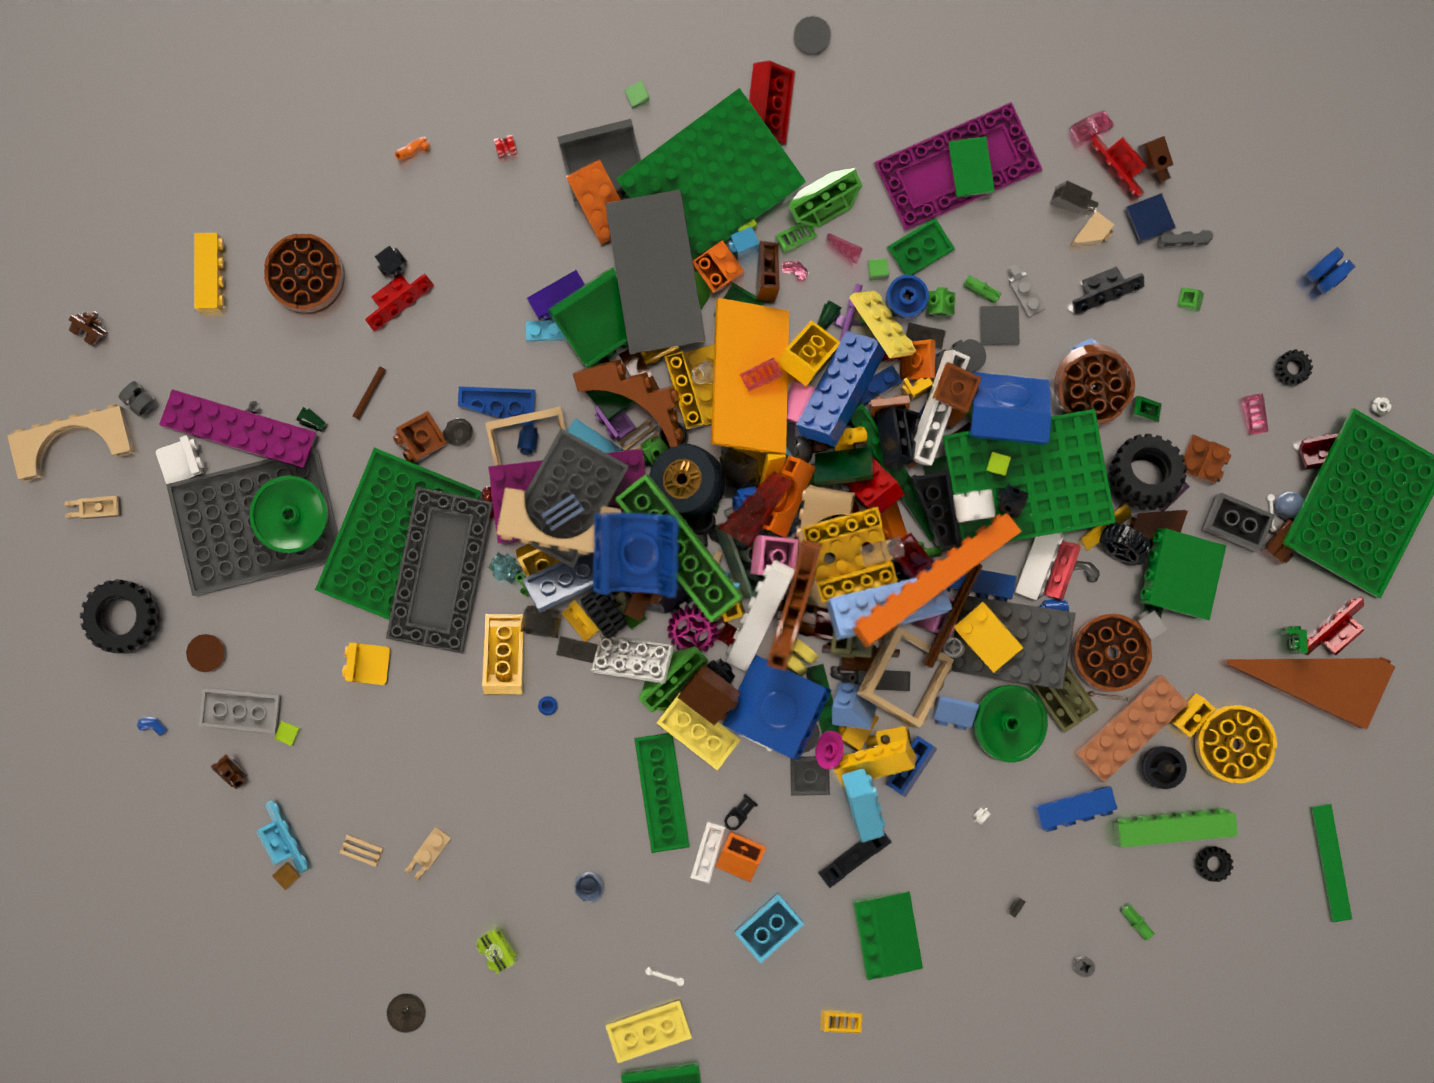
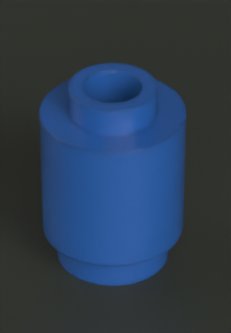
M522 426L517 449L520 450L521 454L531 455L532 452H536L539 435L537 428Z
M1044 600L1042 605L1039 606L1069 611L1067 600Z

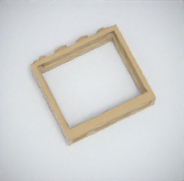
M562 406L486 422L485 425L494 466L502 465L494 432L495 428L557 415L560 429L562 428L567 431Z
M895 626L887 632L857 695L909 726L921 728L927 720L929 710L936 702L935 698L938 692L944 686L943 681L946 675L952 670L954 659L940 652L937 659L941 662L914 717L873 692L901 637L929 653L932 646L902 627Z

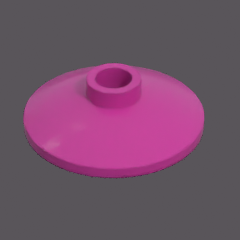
M826 731L821 735L817 743L816 759L818 764L824 769L835 768L842 759L844 743L838 732Z

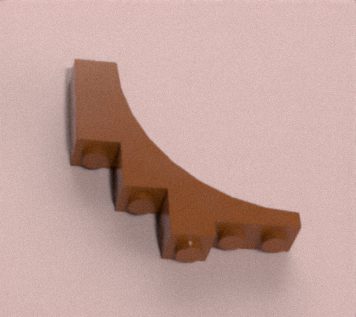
M620 359L580 369L573 373L578 392L601 390L621 394L638 403L655 418L664 431L671 448L679 446L683 442V432L677 423L678 415L676 410H673L680 400L679 393L675 390L674 385L652 390L653 382L651 377H648L647 372L626 377V368Z
M802 540L784 611L770 649L767 662L769 667L786 671L805 615L807 602L814 585L821 544Z

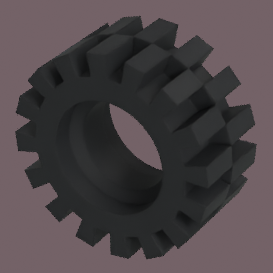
M1294 349L1293 351H1287L1279 357L1275 365L1277 367L1275 371L1279 374L1277 377L1282 379L1281 382H1286L1287 385H1298L1306 381L1312 374L1311 369H1313V365H1311L1312 359H1308L1309 355L1303 354L1304 351ZM1290 361H1297L1301 365L1299 374L1294 375L1288 371L1287 365Z
M1215 846L1206 847L1205 850L1199 852V856L1197 855V871L1206 880L1221 882V880H1226L1228 875H1231L1230 871L1234 867L1232 866L1233 859L1230 858V853H1227L1225 849ZM1211 857H1218L1221 860V868L1216 872H1212L1208 868L1207 863Z

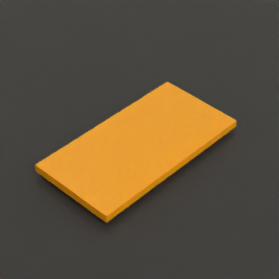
M723 298L716 300L711 444L764 453L786 454L788 372L776 363L789 345V310Z

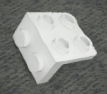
M186 435L180 437V442L156 450V456L166 484L204 474L202 469L204 464L196 452L198 447L195 439Z

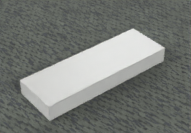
M707 822L691 874L692 879L709 884L726 827Z

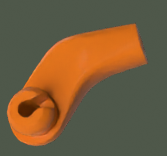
M421 137L402 149L397 150L394 154L397 160L412 158L420 150L427 151L430 148V143L427 142V138Z

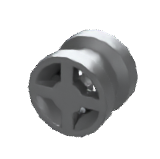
M1078 957L1074 961L1073 967L1078 975L1089 977L1094 973L1095 964L1088 957Z

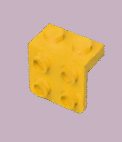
M349 642V646L345 647L344 654L345 658H347V664L343 666L342 677H345V681L385 685L388 675L390 648Z

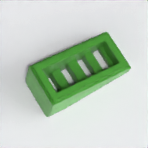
M800 223L775 235V239L784 254L817 237L812 226ZM803 227H807L810 233L809 236L806 235ZM800 230L804 238L800 239L796 231ZM791 233L794 234V236H795V238H796V240H797L796 242H794L793 239L791 238V236H790ZM785 236H786L787 239L789 240L790 245H787V244H786V242H785V240H784V237H785Z

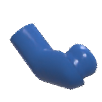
M143 717L137 723V728L140 731L153 729L159 736L167 731L154 717Z

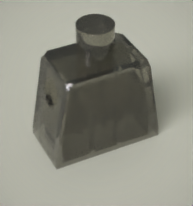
M1065 181L1056 186L1050 201L1051 205L1076 214L1086 210L1095 213L1099 203L1091 200V191L1070 181Z
M734 448L719 457L729 485L737 489L758 485L759 469L757 459Z

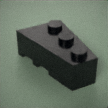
M891 405L877 413L876 417L884 467L899 470L914 461L916 447L914 433L918 429L915 425L916 419L919 418V413Z

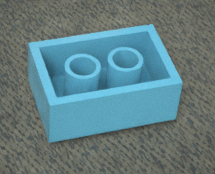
M864 768L843 774L842 779L851 813L861 841L865 842L884 836L883 828L886 825L883 816H879L882 810L879 801H877L878 794L873 785L871 775H866Z
M777 893L734 933L754 957L762 963L804 925V922Z

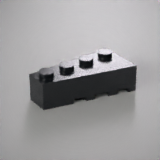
M949 471L907 478L938 551L962 547Z

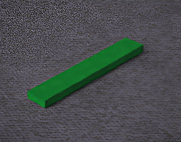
M1332 804L1313 806L1311 811L1331 921L1334 923L1352 920Z

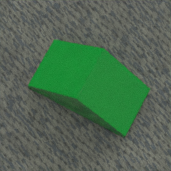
M1136 396L1132 399L1129 418L1159 422L1162 404L1142 396Z

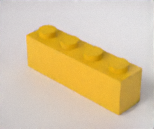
M194 233V309L198 312H221V306H224V295H221V287H224V277L221 276V268H224V258L221 257V250H224V239L218 233Z
M907 739L894 741L893 743L878 745L874 748L843 755L834 771L842 786L845 787L842 775L864 768L866 775H871L872 779L915 769L916 754Z

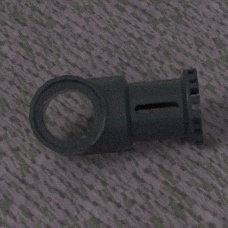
M746 794L743 795L744 798L738 806H734L725 817L724 824L727 829L734 831L740 828L748 818L749 812L758 806ZM731 816L737 817L739 821L738 825L734 828L730 827L727 823L728 818Z

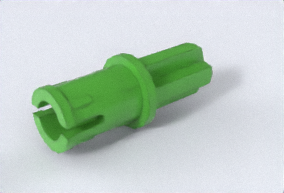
M971 275L968 276L964 283V286L976 291L979 296L983 295L994 302H997L1001 297V292L988 286L987 282L983 283Z
M1132 905L1125 906L1122 913L1131 922V927L1136 928L1145 941L1153 937L1155 933L1146 924L1145 918L1141 917Z

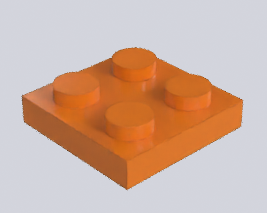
M935 340L912 341L916 352L911 356L901 357L900 377L902 381L906 377L909 381L919 380L920 378H935Z

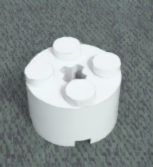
M992 489L980 491L981 495H979V491L968 492L966 497L965 494L953 495L957 521L966 522L995 517Z

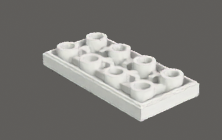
M600 635L591 671L598 674L665 684L674 646L614 636L608 639L604 635Z

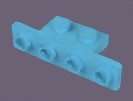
M272 800L269 801L264 807L272 823L258 829L256 833L273 865L291 857L300 874L307 870L306 859L297 850L298 844L294 838H291L287 823L282 821L279 815V807Z

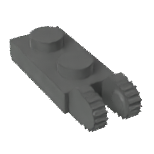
M1202 230L1197 234H1193L1191 231L1181 234L1167 232L1159 237L1157 245L1159 248L1208 245L1214 235L1210 230Z

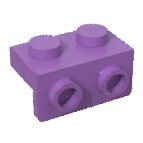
M598 406L594 408L596 411L594 416L600 424L604 422L608 427L605 431L611 439L616 438L617 441H620L636 429V426L625 411L609 422Z

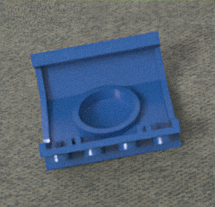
M973 372V374L982 377L973 399L972 422L969 431L970 438L1047 445L1049 443L1051 423L1049 379Z
M625 512L594 514L593 591L602 595L614 591L657 593L666 597H676L678 589L676 580L678 571L677 552L679 549L677 542V532L679 531L678 518L675 515Z
M755 654L738 690L741 692L737 698L739 703L733 710L729 709V714L724 719L722 725L783 755L799 760L832 690L787 669L783 671L767 666V659Z

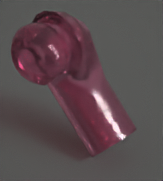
M782 262V271H792L801 280L807 277L808 271L801 262Z

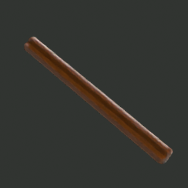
M980 563L967 573L951 606L952 609L948 612L924 661L925 666L929 668L934 667L982 569Z

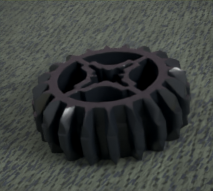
M1119 523L1107 525L1102 531L1099 540L1101 547H1103L1104 551L1108 552V555L1120 560V562L1123 561L1126 564L1130 563L1132 565L1144 563L1152 548L1150 546L1151 543L1147 537L1143 536V533H1139L1137 529H1133L1131 526L1128 527L1125 524L1120 525Z

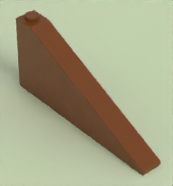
M1384 657L1348 659L1223 660L1222 663L1362 730L1368 729L1395 669V666L1390 664L1391 661Z

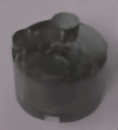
M527 606V609H524L520 632L542 637L551 636L558 639L562 619L561 611L546 609L545 611L538 612L536 606Z

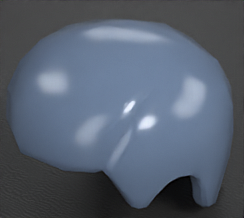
M1293 491L1282 493L1278 496L1275 503L1277 514L1285 520L1294 521L1304 499Z
M582 873L575 881V894L582 901L594 903L602 896L604 891L603 881L597 874Z

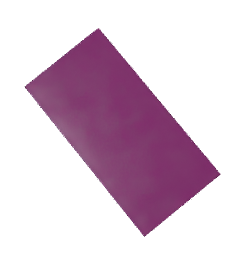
M1012 102L874 162V166L904 231L989 195L982 194L956 198L948 147L949 141L986 136L995 192L1043 171Z

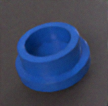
M550 696L543 697L538 703L539 711L547 716L554 714L558 707L557 701Z

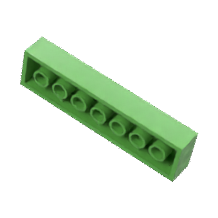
M645 474L615 498L626 513L675 515L678 518L679 531L677 532V542L679 549L677 552L678 571L676 578L710 622H715L745 598L650 475Z

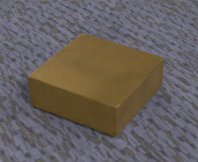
M286 862L272 877L286 890L300 875Z

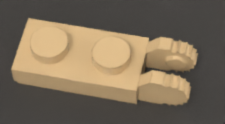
M119 496L81 498L74 501H65V506L67 507L79 506V512H68L65 514V518H94L120 515Z
M435 827L404 872L409 874L418 862L423 866L414 878L418 882L425 871L429 870L451 840V837Z

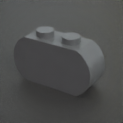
M961 339L952 345L953 348L950 350H955L970 357L966 368L967 371L971 373L976 372L985 364L986 351L978 341L967 339L963 342ZM946 349L936 354L935 377Z

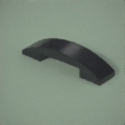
M885 832L882 837L865 842L860 840L818 873L828 887L831 888L862 863L891 844L892 841Z

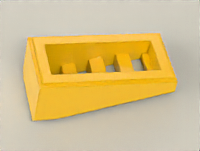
M821 1011L820 1031L861 1034V1013ZM836 1017H839V1019H838V1028L835 1027V1026H836ZM844 1017H847L846 1028H844ZM852 1017H855L854 1029H851Z

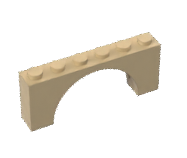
M117 404L108 405L105 410L101 411L99 409L89 410L86 415L82 416L80 414L70 415L69 419L63 421L55 419L50 421V424L44 426L43 424H36L31 426L32 429L29 430L17 429L12 431L13 434L7 435L17 478L23 482L42 477L41 461L47 445L56 435L68 429L87 428L94 430L105 440L111 455L115 457L135 452L125 410L121 406H117Z
M809 485L807 490L804 489L802 501H805L804 509L801 508L799 513V520H802L801 527H798L796 532V538L799 539L797 559L802 540H804L802 527L817 524L829 516L851 514L855 493ZM814 580L807 604L827 608V602L822 603L816 581ZM791 583L788 585L787 594L789 593Z
M505 488L497 534L501 535V539L512 540V537L519 538L521 543L531 544L532 541L539 542V546L550 548L551 545L559 546L558 550L570 552L571 548L578 550L577 553L589 555V552L594 553V524L586 532L573 538L561 539L551 537L540 531L531 521L525 505L526 491ZM602 506L600 513L621 512V509Z

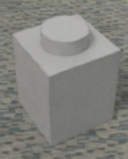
M1146 610L1138 615L1139 620L1136 622L1141 625L1150 641L1167 630L1155 610L1150 612Z

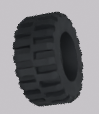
M1139 434L1135 435L1133 439H1127L1119 447L1109 468V474L1111 475L1109 480L1110 484L1114 485L1113 491L1115 494L1119 493L1121 495L1119 499L1123 502L1126 500L1129 502V506H1138L1139 510L1149 508L1151 511L1156 510L1157 507H1165L1167 503H1171L1186 480L1187 465L1183 464L1185 462L1184 456L1179 455L1180 449L1177 446L1173 447L1170 440L1167 439L1165 441L1159 435L1152 437V434H1145L1142 437ZM1147 460L1156 464L1163 473L1164 482L1160 484H1147L1141 481L1132 470V462Z
M115 579V581H105L103 585L98 584L94 587L93 592L87 594L88 600L82 603L81 607L84 608V611L80 613V618L83 619L81 628L86 631V638L91 640L95 647L101 648V650L106 652L126 654L141 649L142 645H147L150 642L148 640L150 637H154L156 633L154 628L159 625L157 620L159 609L155 607L157 604L156 600L151 597V593L144 589L143 586L131 581ZM115 599L130 601L136 610L135 624L126 634H113L108 631L104 623V612L107 606Z

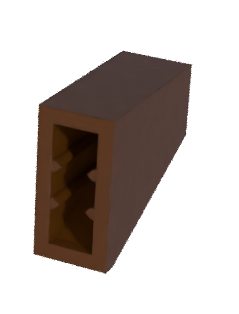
M1174 510L1138 513L1130 518L1128 527L1131 526V528L1137 529L1139 533H1143L1144 537L1153 542V536L1157 529L1166 528L1181 532L1188 511Z

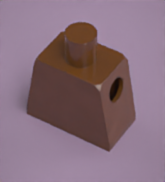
M1165 136L1139 145L1138 148L1144 162L1147 164L1148 172L1150 174L1156 172L1160 182L1170 179L1167 168L1173 165V161Z

